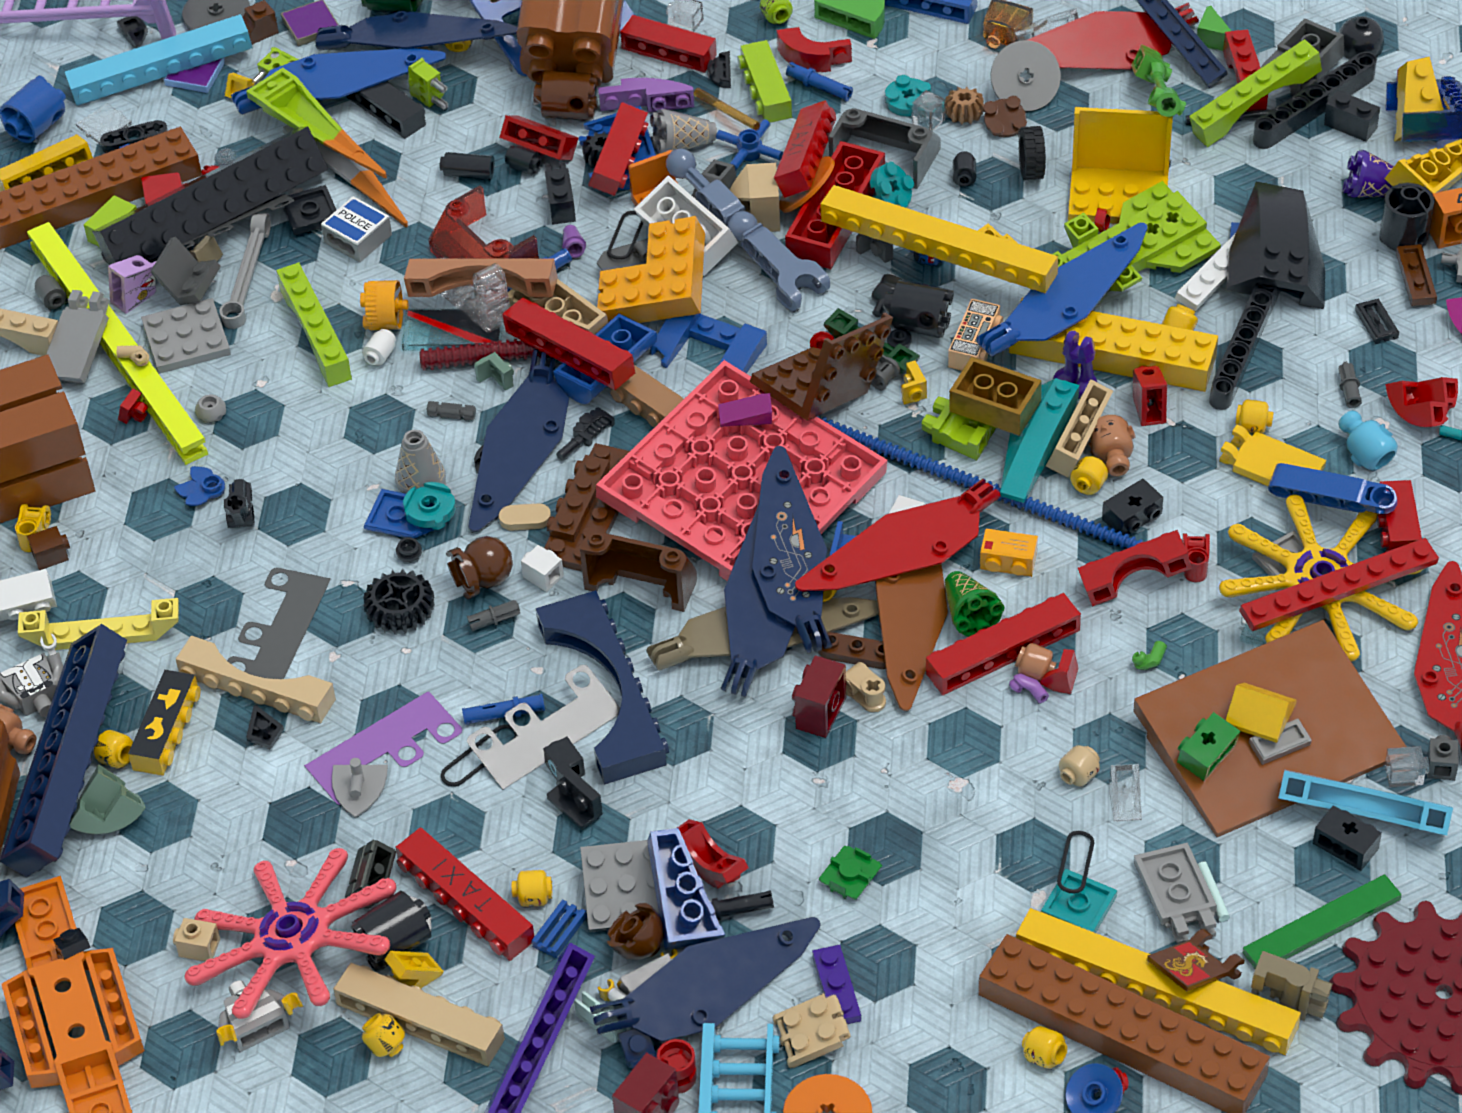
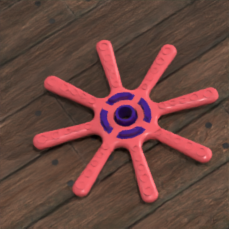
M336 848L330 851L305 896L297 902H286L272 864L266 860L260 861L254 866L253 870L272 906V910L264 917L257 919L208 909L198 911L194 920L216 923L218 930L254 934V938L251 942L244 943L239 948H234L218 957L208 959L199 965L191 966L185 972V981L191 986H198L248 960L263 957V963L232 1007V1014L236 1018L245 1019L252 1014L276 970L284 964L294 962L298 965L310 1001L315 1006H324L330 999V993L311 958L312 953L321 947L333 946L372 955H384L390 948V941L387 937L332 931L328 928L337 919L388 899L396 892V883L390 878L381 879L377 883L367 886L361 891L339 900L335 904H329L327 907H318V903L348 859V853L345 849Z

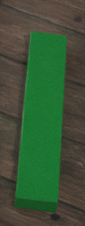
M1384 874L1244 946L1242 953L1255 969L1262 951L1288 959L1400 901L1402 894Z

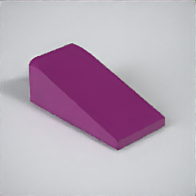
M770 393L718 404L720 427L772 424Z

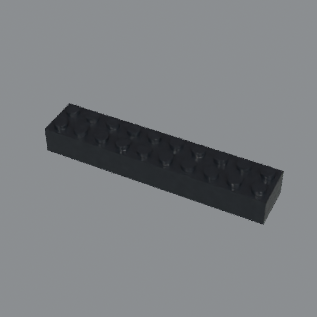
M298 127L92 232L108 265L136 255L150 261L161 255L170 238L176 237L183 244L327 171L328 167L309 127Z

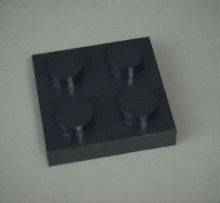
M326 185L288 195L295 201L282 207L294 236L322 228L321 223L337 210ZM289 201L282 202L281 205H284V204L288 203Z

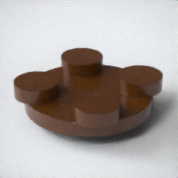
M1010 96L1007 99H999L994 102L988 101L984 104V122L992 135L1011 137L1019 133L1020 127L1027 126L1026 114L1020 105L1019 97Z

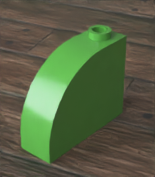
M814 0L815 18L873 39H876L884 27L885 0Z

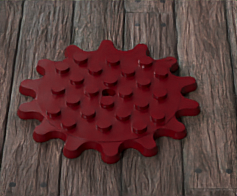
M1421 901L1414 909L1415 919L1406 923L1399 922L1387 912H1379L1372 921L1373 927L1378 934L1376 940L1363 941L1356 937H1351L1343 943L1342 951L1344 955L1355 962L1356 969L1353 972L1336 973L1330 978L1329 982L1332 983L1331 990L1335 993L1346 995L1353 1001V1007L1342 1012L1337 1017V1027L1347 1033L1362 1031L1370 1037L1371 1043L1363 1053V1059L1368 1065L1376 1067L1388 1060L1400 1061L1405 1067L1404 1081L1408 1087L1413 1089L1422 1088L1431 1075L1441 1074L1448 1078L1452 1090L1462 1095V911L1456 919H1444L1437 914L1431 902ZM1445 988L1451 997L1442 999L1437 996L1436 992L1443 991Z

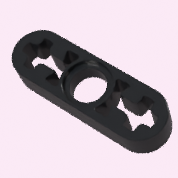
M154 120L106 132L100 138L102 150L104 153L119 149L123 145H130L166 132L168 128L164 121ZM134 135L140 136L137 139H129L131 136Z

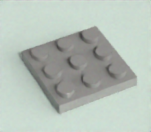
M213 298L141 317L158 374L231 355Z
M647 840L580 847L589 932L609 930L614 921L627 910L629 913L637 910L634 905L639 903L651 905L659 914Z

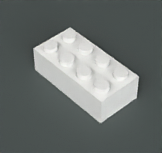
M667 176L634 208L647 227H649V223L670 220L673 224L675 219L696 216L705 232L703 276L739 243L724 223L670 176Z

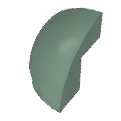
M98 764L77 801L78 805L71 816L69 825L74 830L89 834L114 832L136 820L145 810V804L138 794L129 791L125 787L126 783L122 779Z

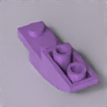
M621 79V85L598 88L600 111L617 110L621 102L633 107L647 106L648 112H656L659 109L674 110L694 107L693 87L671 80Z

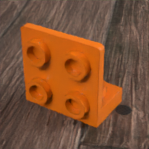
M672 150L629 165L631 200L635 206L645 199L667 176H670L678 183L676 178L670 175L666 168V159Z

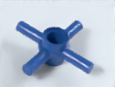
M763 119L755 130L746 129L741 131L739 136L718 130L716 139L737 146L739 152L729 163L734 165L735 171L744 160L754 161L760 157V154L779 161L781 160L783 151L762 145L760 139L770 127L768 120Z

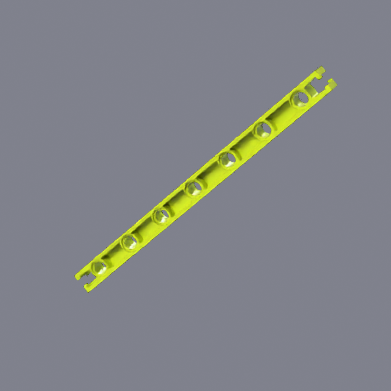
M49 222L27 231L28 237L32 240L30 242L32 250L51 277H54L63 288L67 299H69L72 290H81L83 292L82 296H87L89 299L93 291L99 292ZM108 305L106 315L109 319L99 344L130 388L142 393L140 402L148 406V413L185 465L208 455V451L203 445L205 443L204 436L150 361L144 366H138L130 358H117V346L138 345Z

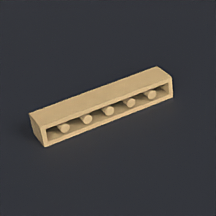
M350 963L333 988L337 1005L368 1018L378 1013L381 1015H391L404 1029L405 1033L487 1067L505 1040L503 1025L497 1019L479 1015L469 1007H460L452 1004L442 996L435 997L425 993L417 986L405 985L392 976L378 974L365 965L359 966Z

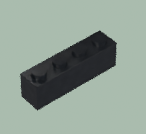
M389 81L345 96L404 139L426 125L424 107L409 98L405 92L396 89Z

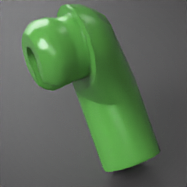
M1156 641L1149 654H1145L1143 651H1140V654L1135 652L1132 656L1134 667L1139 670H1146L1158 666L1165 654L1167 645L1162 641Z

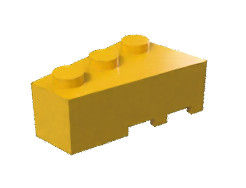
M1430 57L1407 61L1398 68V107L1395 117L1397 124L1394 142L1436 133L1448 126Z

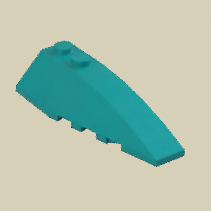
M1057 378L1042 384L1041 402L1021 435L1010 433L1000 489L1002 497L1022 503L1026 501L1078 404L1080 385Z

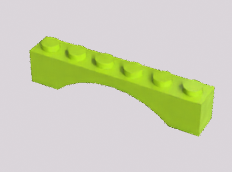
M1304 39L1190 115L1193 134L1206 147H1209L1227 135L1239 117L1259 99L1281 87L1303 84L1321 72L1319 52Z
M300 263L277 269L280 291L288 307L298 317L328 387L352 380L349 359Z

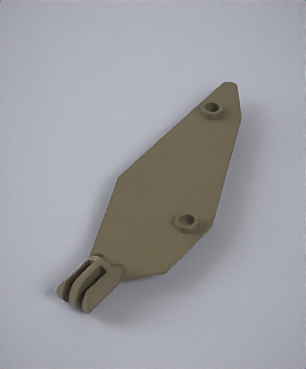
M854 597L831 598L823 602L821 619L827 633L879 615L878 602L876 600ZM726 606L689 619L678 636L647 647V655L657 670L660 671L672 667L690 658L730 656ZM796 626L787 648L802 643Z

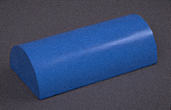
M621 314L615 316L595 334L603 340H607L613 345L630 352L633 355L634 362L657 341L656 331ZM564 363L553 371L555 379L563 391L571 399L581 404H588L607 387Z

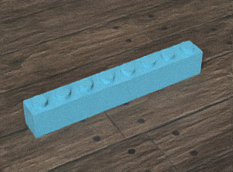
M240 14L65 71V75L76 106L166 77V75L191 69L252 49L253 47L248 30Z

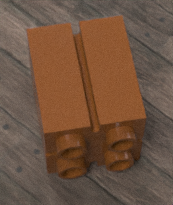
M49 354L0 370V523L18 518L22 504H27L28 507L42 508L44 505L51 507L96 492L87 458H82L86 453L78 423L65 392H56L62 389V385Z

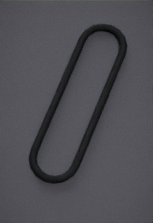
M627 211L621 216L607 250L609 257L622 260L631 255L643 226L642 220L626 255L616 256L611 253L624 218L630 214L637 215L635 211Z
M507 724L500 725L492 730L495 734L497 731L507 728L514 732V738L518 736L513 728ZM486 735L475 743L476 747L485 742L490 736ZM471 747L442 770L441 780L444 784L459 786L484 767L483 763L457 782H449L445 779V772L472 752Z
M1077 830L1069 833L1067 836L1057 878V885L1064 892L1075 894L1083 891L1085 888L1095 844L1094 838L1087 832ZM1074 835H1083L1089 838L1090 847L1082 883L1078 889H1069L1062 885L1061 880L1070 841Z

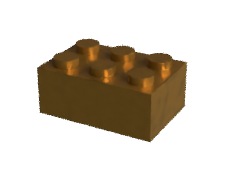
M971 357L949 391V409L952 413L1020 436L1041 402L1042 380Z

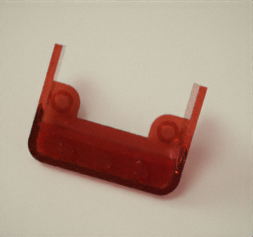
M481 185L446 205L428 240L430 251L438 259H539L537 238L534 235L515 246L505 239H497L486 244L468 227V225L486 216L484 191ZM495 284L466 285L477 295H487L502 287Z

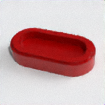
M1098 208L1094 224L1098 227V234L1109 229L1111 213L1104 208Z

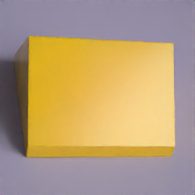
M1241 683L1236 685L1226 721L1242 732L1277 743L1297 700L1257 686Z

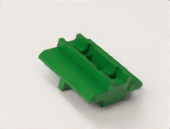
M844 845L836 857H831L830 864L818 880L830 887L831 892L836 891L843 895L844 899L849 897L857 900L880 870L882 864L873 858L871 859L870 854L855 847L853 849L850 846Z

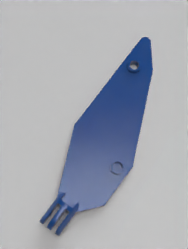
M417 48L313 54L271 69L265 78L284 68L295 75L316 100L336 99L407 74L408 67L420 58H423L425 62L432 65L445 60L446 54L442 51ZM251 87L234 92L231 95V99L241 115L262 108L248 98L246 91Z
M1138 223L1058 267V274L1046 293L1031 289L1005 322L998 324L977 337L978 345L993 357L1013 346L1018 341H1046L1087 318L1139 252L1147 231V224Z

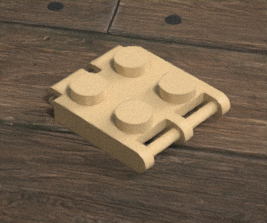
M821 994L779 1012L772 1017L774 1024L778 1025L781 1034L780 1043L782 1046H785L788 1055L786 1061L789 1068L797 1067L843 1047L842 1041L851 1037L836 995L826 997L825 994ZM783 1023L786 1024L788 1033H786V1030H785V1027H784V1024H783ZM791 1045H792V1047L794 1048V1051H795V1054H796V1055L793 1054Z

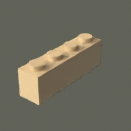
M1090 379L1046 467L1069 478L1113 390Z

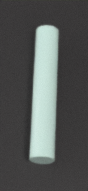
M1200 862L1198 866L1217 905L1216 915L1220 922L1227 921L1230 916L1206 862Z

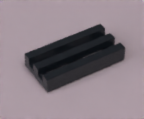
M1379 298L1355 305V312L1375 344H1379L1382 339L1384 342L1390 340V337H1393V339L1399 338V331ZM1372 306H1374V308L1376 309L1377 313L1384 322L1388 331L1384 329L1383 325L1380 322V318L1377 314H1375V312L1372 309Z

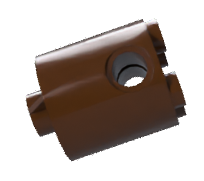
M545 70L542 84H535L534 103L541 104L542 117L594 120L595 110H597L598 96H594L598 85V75L583 72Z

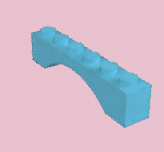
M1285 769L1278 796L1280 799L1328 809L1334 805L1352 814L1442 835L1448 834L1453 811L1452 806Z

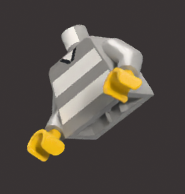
M241 980L232 983L228 989L231 996L223 1001L226 1010L220 1014L216 1031L220 1046H224L225 1042L234 1040L239 1052H242L290 1029L285 1011H287L288 1015H292L294 1008L303 1007L298 994L294 992L285 996L272 989H265L252 1014L245 1019H238L232 1014V1007L246 985Z

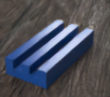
M562 899L532 939V947L557 959L587 918L586 910L582 908L578 910L577 906L573 904L569 906L567 901ZM574 916L575 918L564 931V933L561 935V937L558 939V941L555 943L553 948L550 947L555 938L559 936L560 933L563 931L564 926L567 924L570 918Z

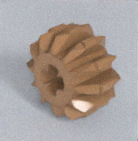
M968 86L965 89L957 87L956 91L950 90L949 95L946 96L944 102L945 113L948 118L952 119V122L959 121L961 125L964 122L972 124L973 120L979 121L980 116L983 115L984 98L981 93L977 92L976 88L970 90Z

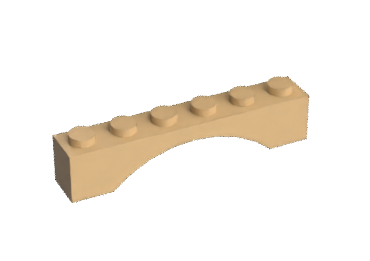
M0 308V336L14 342L32 354L46 355L58 320Z
M194 636L188 639L176 657L179 672L194 674L196 681L210 688L227 691L233 696H242L257 704L274 707L280 712H288L300 716L307 721L312 720L321 723L336 700L333 683L310 675L291 679H268L250 675L230 664L220 654L215 643Z

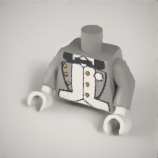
M53 634L51 636L54 642L51 646H46L42 637L40 639L41 646L48 652V656L42 653L0 673V704L14 710L19 709L24 715H30L38 711L40 716L47 717L63 669L59 652L56 653L55 650L57 640Z

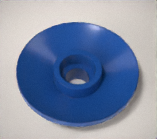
M1097 1063L1088 1064L1078 1069L1070 1078L1066 1088V1102L1072 1113H1115L1123 1097V1086L1117 1073L1110 1067ZM1101 1091L1102 1095L1100 1099L1095 1100V1093Z

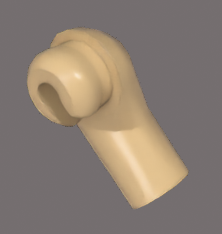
M117 346V358H130L138 366H144L149 362V354L141 346Z

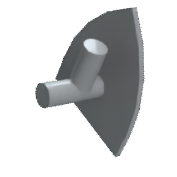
M359 758L351 759L350 765H333L332 787L336 799L344 810L356 818L376 802L385 787L388 765H361Z

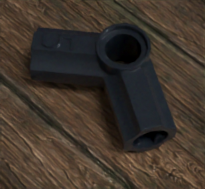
M236 479L232 484H229V496L224 499L228 528L255 525L252 486L250 482H246L244 479Z

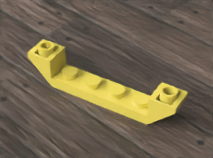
M178 598L151 600V614L49 623L45 610L19 612L18 636L41 646L40 639L42 637L44 644L51 646L54 642L51 636L53 634L57 640L55 650L69 649L71 643L100 624H103L127 639L126 643L156 641L179 622Z

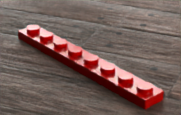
M1423 538L1244 603L1240 606L1239 612L1253 632L1436 565L1439 557L1428 540Z

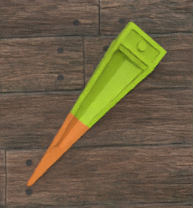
M279 69L246 91L248 98L262 107L263 112L294 129L308 126L314 140L387 179L386 171L352 140L318 103L302 82L286 69Z

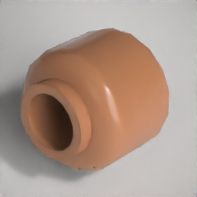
M1030 643L1027 647L1022 646L1014 666L1018 667V674L1021 673L1034 678L1040 683L1047 672L1054 670L1056 662L1052 661L1053 653L1051 650Z

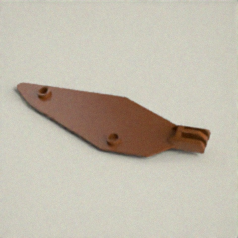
M942 564L875 580L886 675L898 706L903 711H909L913 705L926 671V657L933 652L948 614Z

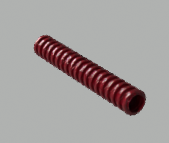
M515 338L514 341L506 339V342L498 340V343L490 341V344L483 342L482 345L475 343L473 346L468 343L464 347L463 344H460L459 347L452 345V348L444 346V349H440V347H436V350L428 348L425 351L422 348L419 351L421 369L426 371V368L434 370V367L442 369V366L450 368V365H454L455 368L459 364L464 367L468 363L470 366H473V363L494 352L503 361L508 359L510 362L515 358L516 361H519L520 358L527 360V357L532 359L533 351L538 349ZM538 350V356L541 358L542 351Z

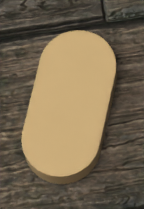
M540 503L509 505L502 508L499 512V522L502 528L510 531L541 529L547 526L551 512L548 506Z

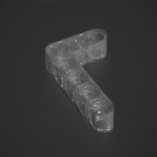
M493 263L474 273L472 285L456 287L440 293V295L464 312L472 321L488 333L504 325L502 313L510 308L505 273L497 263Z

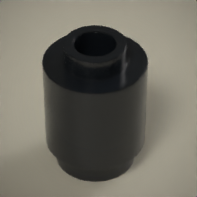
M518 145L509 147L505 155V163L510 168L530 175L539 171L542 165L539 152Z
M959 152L952 162V178L959 186H970L976 181L977 177L976 159L969 152Z

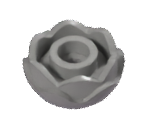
M205 395L198 400L195 406L196 416L205 423L220 421L226 413V404L219 396Z

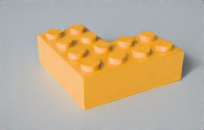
M697 217L675 219L673 224L670 220L649 223L646 264L600 271L599 291L601 293H598L597 308L607 315L608 322L618 314L637 323L701 314L705 232Z

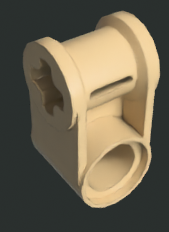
M858 662L846 671V695L853 698L869 712L881 711L886 705V698L883 695L885 682L864 663Z

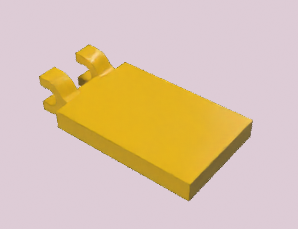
M1236 425L1233 429L1232 435L1234 437L1231 443L1225 441L1221 447L1223 454L1219 459V462L1233 465L1234 473L1269 486L1275 466L1279 463L1321 471L1324 470L1326 460L1257 431L1251 436L1240 425Z

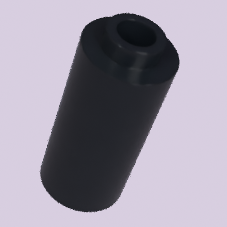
M446 152L440 158L439 168L440 171H443L444 176L492 180L495 159L494 156Z

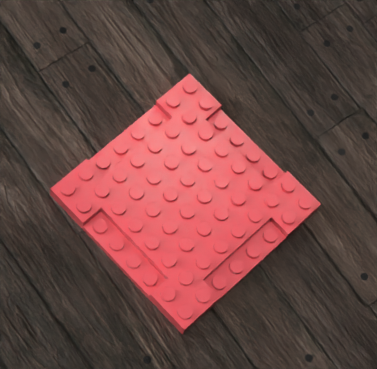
M724 360L596 484V498L636 523L640 519L718 568L719 576L728 581L759 505L762 474L776 446H782L786 449L821 534L851 503L857 504L886 474L887 459L818 417L806 421L771 396L772 424L720 427L718 404L766 394L750 383L751 376Z

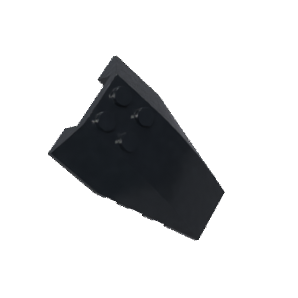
M1256 181L1228 252L1227 291L1251 295L1256 283L1297 290L1299 291V305L1324 309L1325 265L1303 190Z

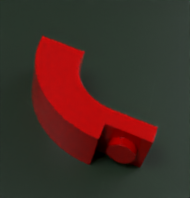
M799 27L776 30L778 51L788 63L794 62L806 69H815L816 72H831V65L852 62V44L850 39L816 42L807 39L801 33Z
M688 819L677 827L691 855L698 876L709 885L719 889L726 883L738 880L741 877V873L749 868L744 858L724 852L710 837L702 822Z

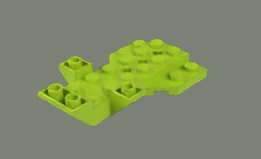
M1161 181L1123 202L1119 223L1098 234V227L1085 213L1064 223V228L1073 249L1062 255L1057 251L1053 255L1058 256V267L1138 223L1147 224V231L1139 252L1109 288V291L1122 292L1142 281V277L1138 272L1145 268L1156 269L1158 266L1171 268V272L1181 273L1214 255L1221 248V244L1206 229L1207 222L1179 191L1173 193Z

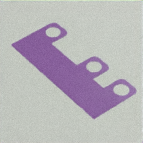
M428 691L304 766L338 805H341L336 799L332 787L333 765H350V760L353 758H359L361 765H367L388 752L400 766L406 767L424 755L423 750L412 739L413 736L427 729L438 742L446 743L460 735L462 727ZM443 723H450L454 726V732L447 737L440 736L437 733L438 726ZM405 746L413 747L416 754L410 760H403L398 756L401 748Z

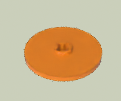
M830 156L822 157L811 188L785 198L782 195L779 201V209L784 213H788L810 199L830 176L835 165L834 160Z
M822 1074L812 1076L797 1084L786 1098L783 1113H823V1111L825 1113L833 1111V1113H872V1105L864 1089L853 1080L835 1074Z

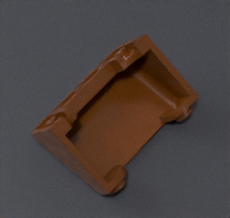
M594 532L587 535L580 548L584 590L598 591V586L602 583L608 582L609 585H614L617 576L664 586L663 597L671 598L672 609L685 612L697 583V571L681 550L602 532Z

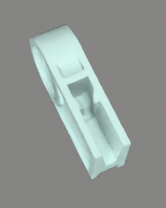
M583 991L582 1003L576 998L574 1000L576 1016L596 1030L603 1025H595L593 1018L604 1012L591 1014L590 1007L601 1003ZM626 1028L601 1035L610 1042L616 1043L619 1040L617 1033L626 1031Z

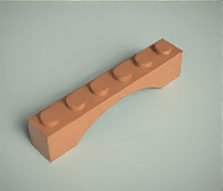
M409 259L404 282L408 297H433L444 291L472 284L506 286L520 291L528 297H553L558 276L554 259Z

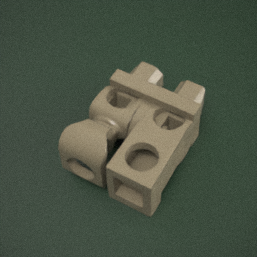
M1262 951L1253 974L1251 993L1258 996L1259 991L1262 992L1264 986L1270 987L1269 997L1273 999L1277 997L1280 1000V1005L1301 1012L1300 1020L1305 1021L1307 1014L1323 1019L1328 1006V997L1332 983L1318 979V969L1311 967L1309 971L1300 964Z

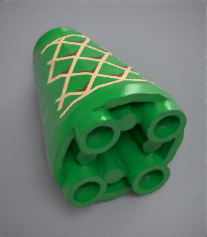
M954 571L947 575L945 591L952 624L960 634L970 637L979 630L987 629L1000 621L1005 606L996 593L960 571Z

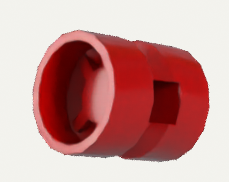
M680 1039L668 1040L663 1043L658 1049L657 1059L676 1069L678 1094L685 1093L694 1086L697 1079L694 1049L690 1043Z

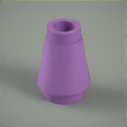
M567 225L563 229L562 248H566L572 258L580 257L584 253L586 242L576 226Z

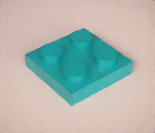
M1065 869L1061 883L1066 888L1078 889L1081 886L1083 875ZM1087 878L1083 891L1075 894L1064 892L1056 884L1041 912L1096 933L1117 897V890L1090 878Z

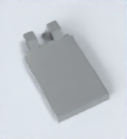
M72 290L69 296V307L66 306L65 310L62 311L47 351L60 381L85 383L109 319L106 311L110 300L103 298L104 294L102 292L93 291L89 299L87 296H82L83 292L81 290Z
M1188 842L1134 855V865L1162 926L1165 925L1166 928L1171 927L1176 943L1180 944L1189 940L1186 935L1189 934L1186 923L1194 921L1199 922L1200 930L1205 929L1215 937L1216 932L1214 928L1216 927V921L1214 917L1217 905Z

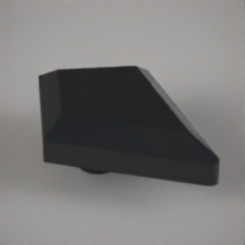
M254 705L246 739L248 742L271 749L284 730V727L260 707Z

